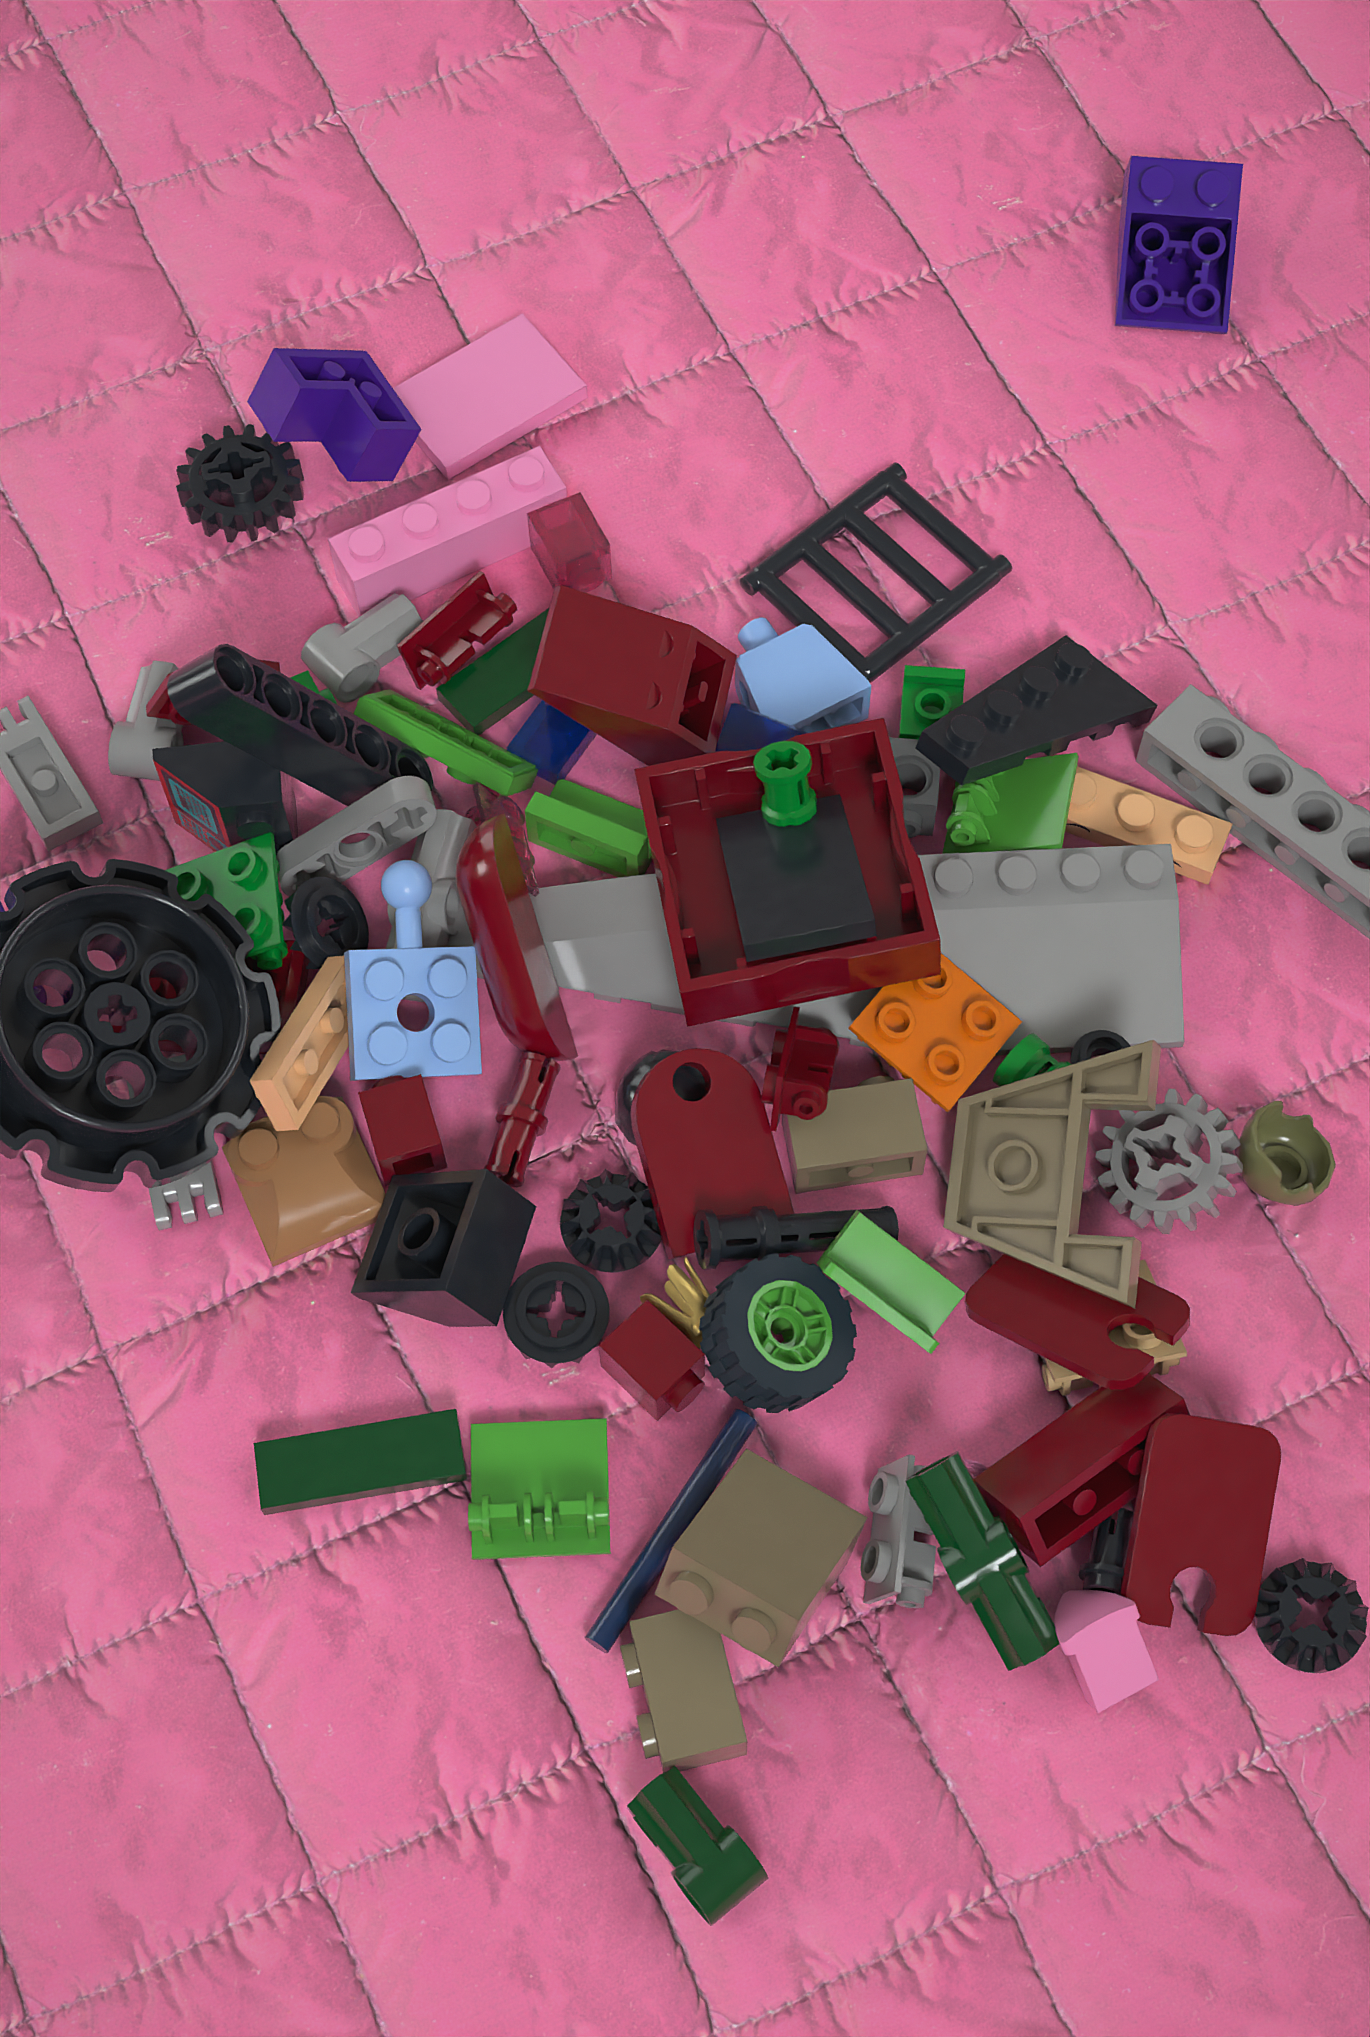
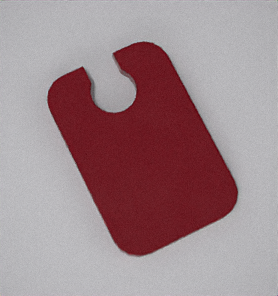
M1005 1254L969 1288L965 1299L966 1312L969 1318L977 1324L1102 1387L1112 1390H1124L1134 1387L1141 1382L1153 1369L1154 1357L1137 1348L1118 1346L1108 1336L1111 1330L1123 1324H1139L1152 1331L1155 1338L1174 1346L1190 1326V1307L1183 1298L1138 1277L1136 1306L1134 1309Z
M1166 1413L1158 1417L1151 1425L1146 1440L1121 1587V1596L1134 1601L1140 1614V1618L1137 1621L1148 1625L1171 1628L1174 1606L1170 1598V1588L1173 1579L1186 1568L1198 1567L1207 1574L1210 1582V1595L1200 1610L1197 1630L1214 1635L1236 1636L1245 1631L1252 1623L1256 1613L1281 1464V1447L1278 1439L1270 1431L1255 1425L1183 1413Z

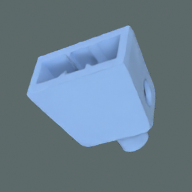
M762 617L750 621L740 630L737 638L746 652L741 654L735 662V689L760 748L771 743L788 740L796 735L855 724L868 718L872 685L812 625L802 624L778 635L770 622Z

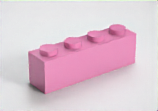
M540 446L535 447L328 538L336 579L358 617L394 593L398 595L404 594L409 600H413L570 530L567 488Z

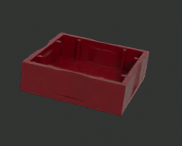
M884 718L796 735L785 740L803 744L809 750L812 766L807 777L809 787L816 793V799L837 794L841 795L875 918L877 936L747 962L716 818L762 810V796L765 794L764 785L756 776L753 763L755 755L762 748L747 751H719L634 769L687 1027L941 975V939L921 861L909 840L905 828L904 794Z

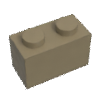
M877 1076L862 1081L856 1087L831 1090L830 1088L826 1110L820 1116L811 1120H803L797 1116L782 1114V1126L795 1194L923 1175L928 1149L912 1078L895 1081L894 1078L889 1076Z
M679 1609L629 1621L633 1643L621 1645L620 1650L629 1688L643 1685L649 1713L636 1715L645 1758L659 1756L663 1773H665L674 1766L681 1772L747 1755V1738L721 1633Z

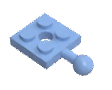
M412 860L397 861L386 869L381 879L383 897L389 905L396 909L397 949L348 950L344 952L350 1081L380 1080L397 1075L409 1078L421 1074L422 1078L482 1074L475 947L423 948L420 907L427 902L431 895V876L426 868L418 862ZM407 995L421 998L429 1009L428 1022L419 1032L409 1031L404 1028L397 1017V1007L400 1001Z

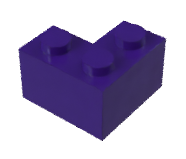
M273 348L247 401L274 442H321L337 465L338 470L348 482L393 481L422 430L367 351Z

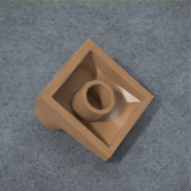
M318 1096L299 1130L276 1131L267 1116L250 1123L238 1137L231 1138L222 1147L273 1267L376 1223L386 1193L358 1133L352 1114L342 1096Z

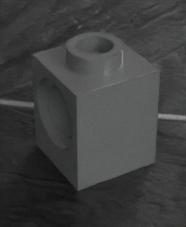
M889 737L902 788L917 792L915 795H904V823L908 837L913 838L918 835L933 836L938 803L940 768L915 749L918 740Z

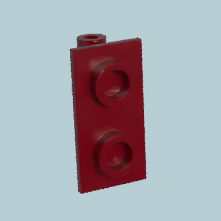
M479 571L396 645L418 689L421 690L427 684L433 687L438 682L447 683L451 679V675L476 653L472 645L474 641L485 645L504 627H508L513 623L512 615L517 611L515 602L505 593H500L495 597L484 572Z
M796 1006L793 1007L788 1031L776 1029L771 1062L767 1064L761 1103L773 1105L770 1131L775 1132L777 1131L781 1114L797 1116L803 1120H811L824 1113L828 1104L831 1077L840 1047L837 1037L831 1030L825 1027L815 1028L798 1025L800 1007Z

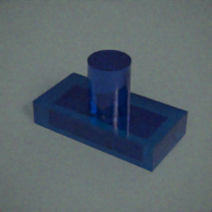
M542 700L506 748L507 751L536 765L535 768L539 769L537 776L556 785L558 780L566 778L597 734Z

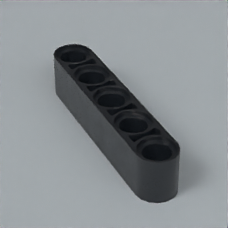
M229 644L218 645L177 669L168 677L167 689L169 698L180 716L188 722L346 806L353 804L386 782L402 776L419 777L428 783L432 791L433 779L430 768L422 755L414 748L235 646Z

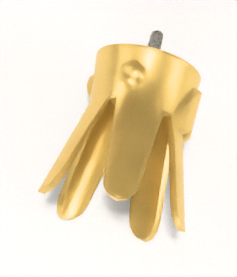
M685 1256L684 1265L694 1283L680 1267L671 1264L667 1269L669 1281L664 1286L667 1295L681 1311L651 1293L643 1294L640 1296V1300L642 1303L646 1300L650 1301L701 1350L700 1342L703 1341L702 1331L699 1330L700 1318L704 1316L706 1308L703 1306L710 1294Z

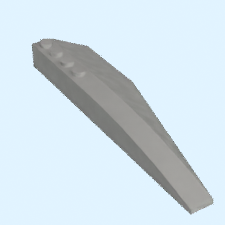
M1171 844L918 855L941 939V953L1022 1021L995 1056L1008 1055L1022 1039L1031 1033H1034L1049 1045L1050 1053L1072 1052L1074 1045L1083 1035L1096 1030H1107L1117 1033L1130 1046L1154 1040L1161 1048L1183 1047L1185 1041L1179 898ZM656 873L528 889L558 990L561 987L594 993V999L621 1003L622 998L651 1003V1009L684 1015ZM460 902L458 913L446 911V917H456L453 930L458 931L457 935H449L446 947L474 946ZM476 954L477 978L484 979ZM883 987L718 1021L754 1027L758 1022L786 1027L788 1031L793 1007L796 1006L800 1007L798 1025L815 1028L825 1027L831 1030L836 1037L850 1039V1045L871 1048L864 1041L861 1042L857 1039L858 1036L849 1030L848 1027Z

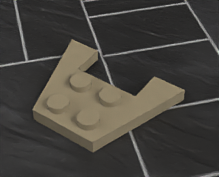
M1150 1040L959 1099L943 1227L959 1236L1135 1309L1142 1242L1135 1237L1079 1235L1078 1228L1091 1109L1155 1111L1161 1046L1156 1041Z

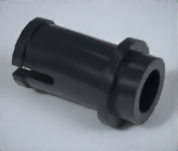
M1120 1508L1117 1524L1111 1515L1094 1527L1088 1563L1080 1565L1078 1574L1080 1579L1084 1581L1083 1590L1105 1591L1121 1596L1134 1512Z

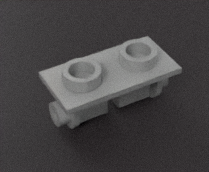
M913 1455L904 1456L879 1468L869 1489L868 1506L870 1511L873 1512L871 1538L864 1549L860 1567L861 1576L866 1581L863 1601L866 1604H872L897 1594V1605L906 1608H923L925 1596L932 1595L936 1546L914 1541L913 1538L914 1531L933 1535L929 1524L925 1522L923 1514L909 1493L910 1489L905 1482L906 1478L926 1467L923 1465L914 1466L915 1456Z

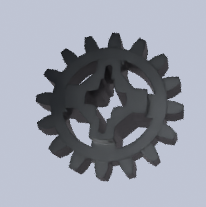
M253 424L246 426L243 435H235L230 425L224 426L223 438L215 440L207 433L202 435L205 448L200 451L188 447L185 454L189 465L177 466L176 472L180 484L176 486L181 506L185 507L189 522L191 524L201 522L204 533L208 537L214 535L219 529H223L227 542L233 543L238 532L244 531L247 532L251 542L257 541L258 528L263 526L273 533L278 532L277 517L283 516L293 519L296 515L293 501H301L304 498L301 483L304 481L300 460L295 459L290 442L279 445L278 442L272 440L267 432L261 438L257 437Z

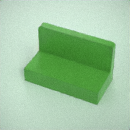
M558 780L549 796L535 791L525 809L529 842L618 878L645 875L653 860L643 810L568 780Z
M858 1210L855 1211L816 1262L827 1276L930 1354L939 1345V1342L934 1338V1334L966 1294Z

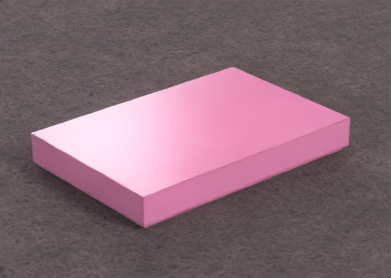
M523 313L393 388L422 429L415 442L447 480L588 398L587 385Z

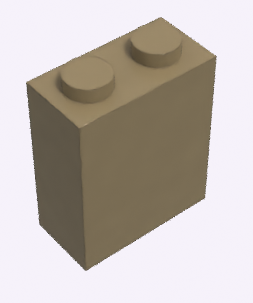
M746 1448L672 1547L655 1595L677 1607L683 1613L694 1617L735 1641L746 1650L779 1667L847 1565L868 1517Z

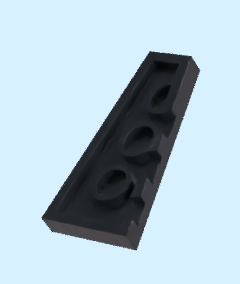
M1065 635L924 729L915 749L960 785H965L1021 766L1026 756L1038 752L1051 756L1066 751L1071 741L1089 736L1093 741L1110 736L1118 725L1129 722L1133 727L1148 723L1158 705L1094 657L1088 649Z

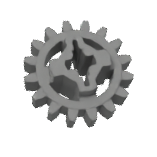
M1168 1089L1164 1103H1156L1155 1111H1139L1135 1114L1132 1110H1119L1121 1117L1125 1121L1124 1125L1120 1129L1105 1126L1102 1131L1113 1145L1112 1149L1096 1151L1095 1158L1102 1166L1111 1169L1098 1177L1099 1184L1106 1192H1115L1109 1202L1120 1214L1131 1209L1130 1219L1141 1229L1154 1217L1155 1226L1162 1234H1170L1174 1219H1181L1190 1231L1196 1230V1213L1204 1210L1208 1215L1214 1218L1218 1217L1220 1212L1213 1201L1216 1196L1220 1194L1226 1197H1234L1237 1192L1226 1179L1227 1174L1243 1171V1164L1239 1158L1228 1153L1241 1145L1240 1140L1233 1130H1223L1229 1121L1219 1108L1207 1113L1208 1104L1201 1095L1195 1093L1185 1106L1177 1090ZM1202 1133L1206 1135L1210 1146L1209 1164L1205 1163L1198 1154L1203 1144L1200 1139ZM1178 1154L1187 1167L1176 1163V1165L1164 1163L1160 1168L1151 1156L1160 1160L1163 1157L1173 1160ZM1129 1159L1136 1161L1139 1167V1172L1134 1180L1138 1184L1136 1190L1132 1186L1129 1177ZM1188 1193L1180 1198L1174 1199V1197Z

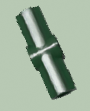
M959 1451L931 1463L906 1478L905 1482L910 1489L909 1493L940 1545L937 1548V1552L949 1578L966 1605L972 1603L1008 1671L1025 1666L1043 1657L1050 1650L1058 1646L1060 1643L1055 1632L1056 1627L1043 1601L1036 1594L1026 1575L1030 1571L1019 1547L999 1515L994 1517Z

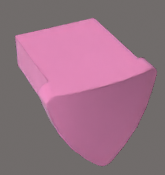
M1071 1590L1062 1595L1057 1605L1054 1616L1055 1632L1064 1655L1069 1657L1086 1702L1095 1711L1100 1713L1158 1681L1159 1678L1136 1622L1140 1618V1614L1135 1602L1118 1594L1105 1591Z

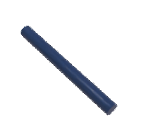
M740 1409L733 1411L586 1634L585 1639L604 1653L610 1651L665 1567L672 1547L710 1498L757 1426L756 1420Z

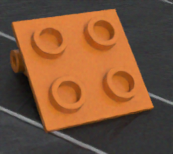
M941 953V975L884 986L848 1029L858 1036L857 1039L861 1042L864 1041L883 1057L890 1067L893 1066L897 1069L903 1078H912L913 1084L931 1098L930 1101L935 1105L938 1104L948 1113L1022 1021Z

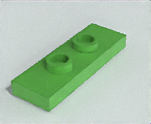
M391 689L360 697L354 711V715L414 748L423 758L431 757L448 766L446 771L453 778L472 785L481 783L505 797L532 788L539 770L536 768V765Z

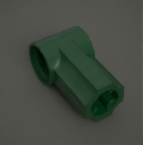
M676 1766L657 1776L641 1789L638 1795L627 1805V1809L635 1822L674 1869L670 1873L681 1891L710 1926L715 1924L768 1879L766 1871L747 1844L729 1825L724 1828Z

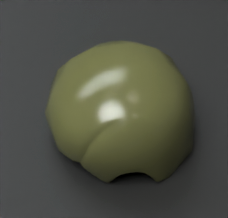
M1273 1101L1257 1109L1243 1128L1239 1138L1241 1145L1235 1149L1236 1156L1243 1164V1171L1239 1172L1240 1176L1251 1190L1268 1200L1293 1206L1312 1202L1329 1187L1336 1163L1331 1145L1313 1127V1118L1310 1115L1290 1116L1282 1112L1284 1108L1283 1102Z

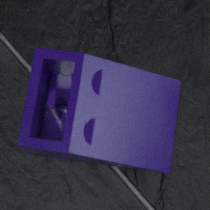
M1142 156L1130 157L1124 173L1119 223L1115 326L1215 334L1228 333L1243 164Z

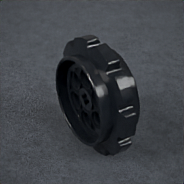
M109 859L99 877H89L81 871L77 862L67 861L38 869L17 879L10 884L5 894L4 902L9 910L0 911V1153L8 1159H14L20 1152L25 1150L36 1152L41 1157L43 1163L41 1176L54 1183L87 1191L113 1192L122 1182L124 1172L128 1171L137 1174L141 1178L143 1185L147 1188L166 1185L182 1179L207 1165L217 1155L219 1150L214 1140V1133H221L232 1139L238 1137L249 1125L262 1105L249 1081L262 1062L259 1052H268L281 1032L279 1004L272 977L266 972H253L246 966L244 959L253 949L254 941L238 920L221 903L208 894H203L195 901L183 899L177 892V876L163 869L128 860ZM98 950L109 954L115 962L116 970L104 971L95 967L90 962L87 952ZM162 978L173 985L176 991V998L166 999L158 996L152 990L149 979ZM39 985L53 987L63 997L64 1005L51 1007L43 1004L35 996L33 988ZM102 1015H108L110 1022L99 1021ZM112 1025L122 1026V1029L119 1033L113 1032ZM170 1040L176 1042L185 1052L186 1062L178 1063L164 1057L159 1049L158 1041ZM52 1048L63 1051L69 1056L73 1069L65 1072L52 1069L45 1063L42 1051ZM120 1076L126 1079L132 1085L134 1098L120 1099L114 1096L106 1086L105 1077Z

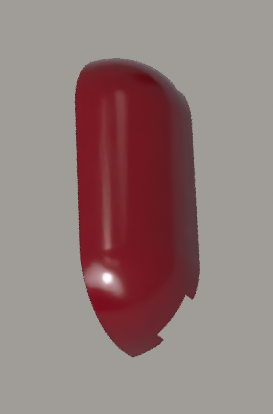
M502 813L484 821L465 840L456 863L455 879L458 895L493 1010L505 1036L524 1053L530 1052L546 1056V1061L550 1059L555 1061L572 1060L578 1057L507 819L505 813Z

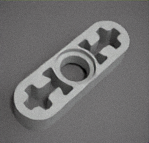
M415 776L394 778L282 847L276 856L280 864L278 878L282 891L287 896H291L295 893L297 884L314 877H328L342 883L428 830L437 818V810L428 783ZM352 834H370L366 839L356 843L345 844L341 842L345 837Z

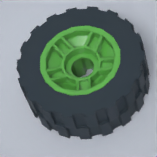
M770 1254L759 1261L756 1258L724 1279L715 1287L717 1291L708 1296L703 1306L706 1308L704 1316L700 1318L699 1330L702 1331L703 1341L700 1342L701 1350L710 1364L708 1369L714 1379L717 1377L724 1385L723 1390L732 1398L736 1396L744 1402L743 1405L754 1410L756 1408L766 1409V1413H779L784 1409H788L790 1412L834 1388L833 1385L841 1381L847 1374L848 1370L846 1367L849 1362L853 1361L856 1348H853L854 1338L857 1337L856 1324L852 1323L850 1315L853 1311L848 1300L845 1301L839 1292L841 1288L833 1279L827 1278L822 1273L821 1268L814 1263L809 1265L801 1261V1257L793 1255L779 1257V1254ZM771 1331L775 1335L782 1334L784 1341L781 1343L776 1341Z

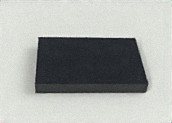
M840 794L817 798L816 814L807 822L797 826L778 827L770 824L763 818L762 810L716 818L747 962L877 936L873 910Z

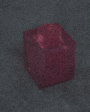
M581 492L527 513L530 548L553 589L563 585L586 593L596 589L602 582L612 579L610 543Z

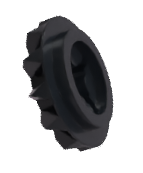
M328 877L310 878L297 884L295 893L284 900L290 915L282 923V926L292 931L295 938L289 950L303 952L306 969H320L327 957L344 956V952L348 950L368 949L369 929L366 916L357 898L342 883ZM333 918L334 923L329 926L330 929L322 937L318 932L317 926L320 925L323 919L329 920Z
M605 1169L600 1176L587 1181L580 1179L576 1189L570 1194L568 1199L563 1200L560 1230L564 1244L576 1260L591 1269L610 1273L633 1269L649 1259L662 1240L648 1186L639 1181L633 1172L628 1175L612 1174ZM598 1203H601L603 1207L607 1206L613 1212L620 1211L622 1208L625 1210L629 1208V1211L623 1216L628 1238L621 1231L617 1232L611 1226L605 1227L602 1230L599 1228L595 1230L601 1223Z
M548 1262L527 1270L512 1284L503 1306V1322L508 1340H511L525 1359L531 1358L543 1362L550 1368L557 1364L571 1361L580 1363L587 1353L593 1348L598 1347L602 1342L610 1322L609 1301L603 1286L590 1272L571 1263ZM557 1292H562V1302L565 1303L566 1313L576 1315L577 1317L574 1320H564L561 1330L557 1331V1337H552L547 1319L537 1317V1315H539V1312H549L552 1308V1302L556 1301Z
M1301 1558L1293 1563L1276 1568L1264 1580L1259 1590L1254 1622L1262 1643L1278 1661L1297 1671L1324 1673L1345 1665L1358 1652L1367 1637L1366 1626L1369 1607L1363 1604L1357 1591L1356 1581L1347 1579L1335 1570L1332 1562L1321 1564L1309 1562ZM1303 1597L1310 1605L1320 1600L1324 1602L1328 1598L1332 1601V1604L1328 1607L1329 1611L1322 1619L1328 1628L1327 1631H1322L1315 1624L1308 1625L1306 1628L1301 1626L1294 1632L1290 1630V1627L1297 1621L1296 1617L1302 1610L1300 1603L1296 1600L1297 1598Z

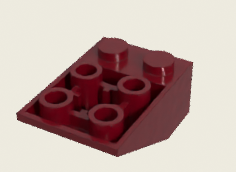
M559 585L555 587L528 692L642 763L650 766L715 752L737 655L692 625Z

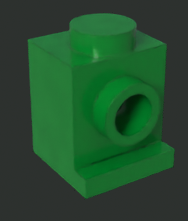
M905 665L898 738L919 740L924 729L963 704L966 669Z

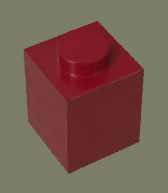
M421 1074L409 1078H404L401 1075L386 1077L376 1082L371 1089L358 1092L385 1186L390 1184L393 1175L431 1173L448 1168Z
M648 1300L639 1306L599 1344L601 1367L657 1421L671 1408L676 1412L685 1409L699 1395L705 1385V1382L701 1380L705 1376V1354Z

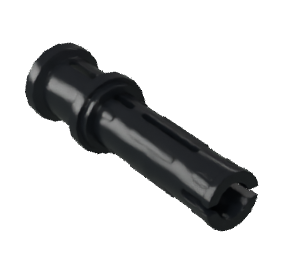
M753 1206L749 1213L716 1215L712 1209L698 1210L695 1216L693 1232L696 1258L702 1269H716L719 1262L754 1260L756 1258L759 1261L770 1254L825 1251L856 1210L776 1215V1212L773 1209H768L767 1206ZM882 1206L881 1208L858 1210L898 1241V1220L892 1207Z

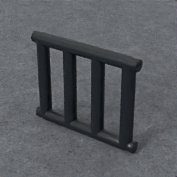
M896 462L885 470L880 471L758 563L739 581L746 593L753 596L759 592L796 627L802 624L812 625L867 678L869 683L886 672L1012 571V565L1005 556L999 554L992 558L905 481L907 479L905 470ZM887 496L973 573L952 590L948 589L867 517L864 512ZM843 528H846L931 606L910 623H907L821 545ZM803 560L889 639L864 657L784 584L779 577Z

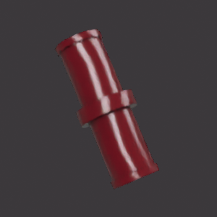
M526 1052L520 1056V1065L507 1103L500 1104L495 1117L500 1125L487 1164L483 1168L489 1170L495 1176L500 1174L499 1179L510 1187H521L523 1185L524 1174L536 1137L542 1136L545 1133L548 1119L544 1116V1112L556 1075L559 1074L561 1068L560 1064L553 1059L548 1060L546 1067L542 1066L546 1056L537 1053Z

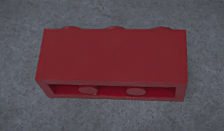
M1149 1373L1134 1387L1124 1390H1112L1101 1386L983 1471L974 1480L994 1517L999 1515L1002 1518L1019 1549L1038 1566L1042 1567L1137 1496L1147 1435L1156 1419L1166 1413L1189 1415L1190 1413L1182 1396Z

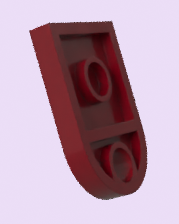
M687 1049L664 1058L644 1075L632 1101V1130L668 1260L695 1253L693 1232L695 1216L698 1210L712 1209L716 1215L749 1213L753 1206H767L768 1209H773L776 1215L795 1214L773 1134L770 1131V1123L765 1105L761 1103L762 1095L756 1081L738 1061L724 1053L711 1049ZM691 1066L703 1075L705 1091L698 1101L684 1100L675 1092L673 1075L678 1067Z

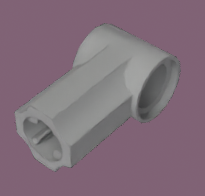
M394 593L345 627L338 623H332L318 629L304 644L301 651V659L340 702H352L362 697L371 689L382 667L401 655L396 645L417 628L423 620L418 614L416 607L404 594L398 595Z
M153 661L151 665L141 667L126 721H118L111 733L108 764L112 775L160 781L153 762L152 749L184 746L181 732L183 725L175 724L171 720L147 717L146 715L147 703L167 674L179 669L174 663Z

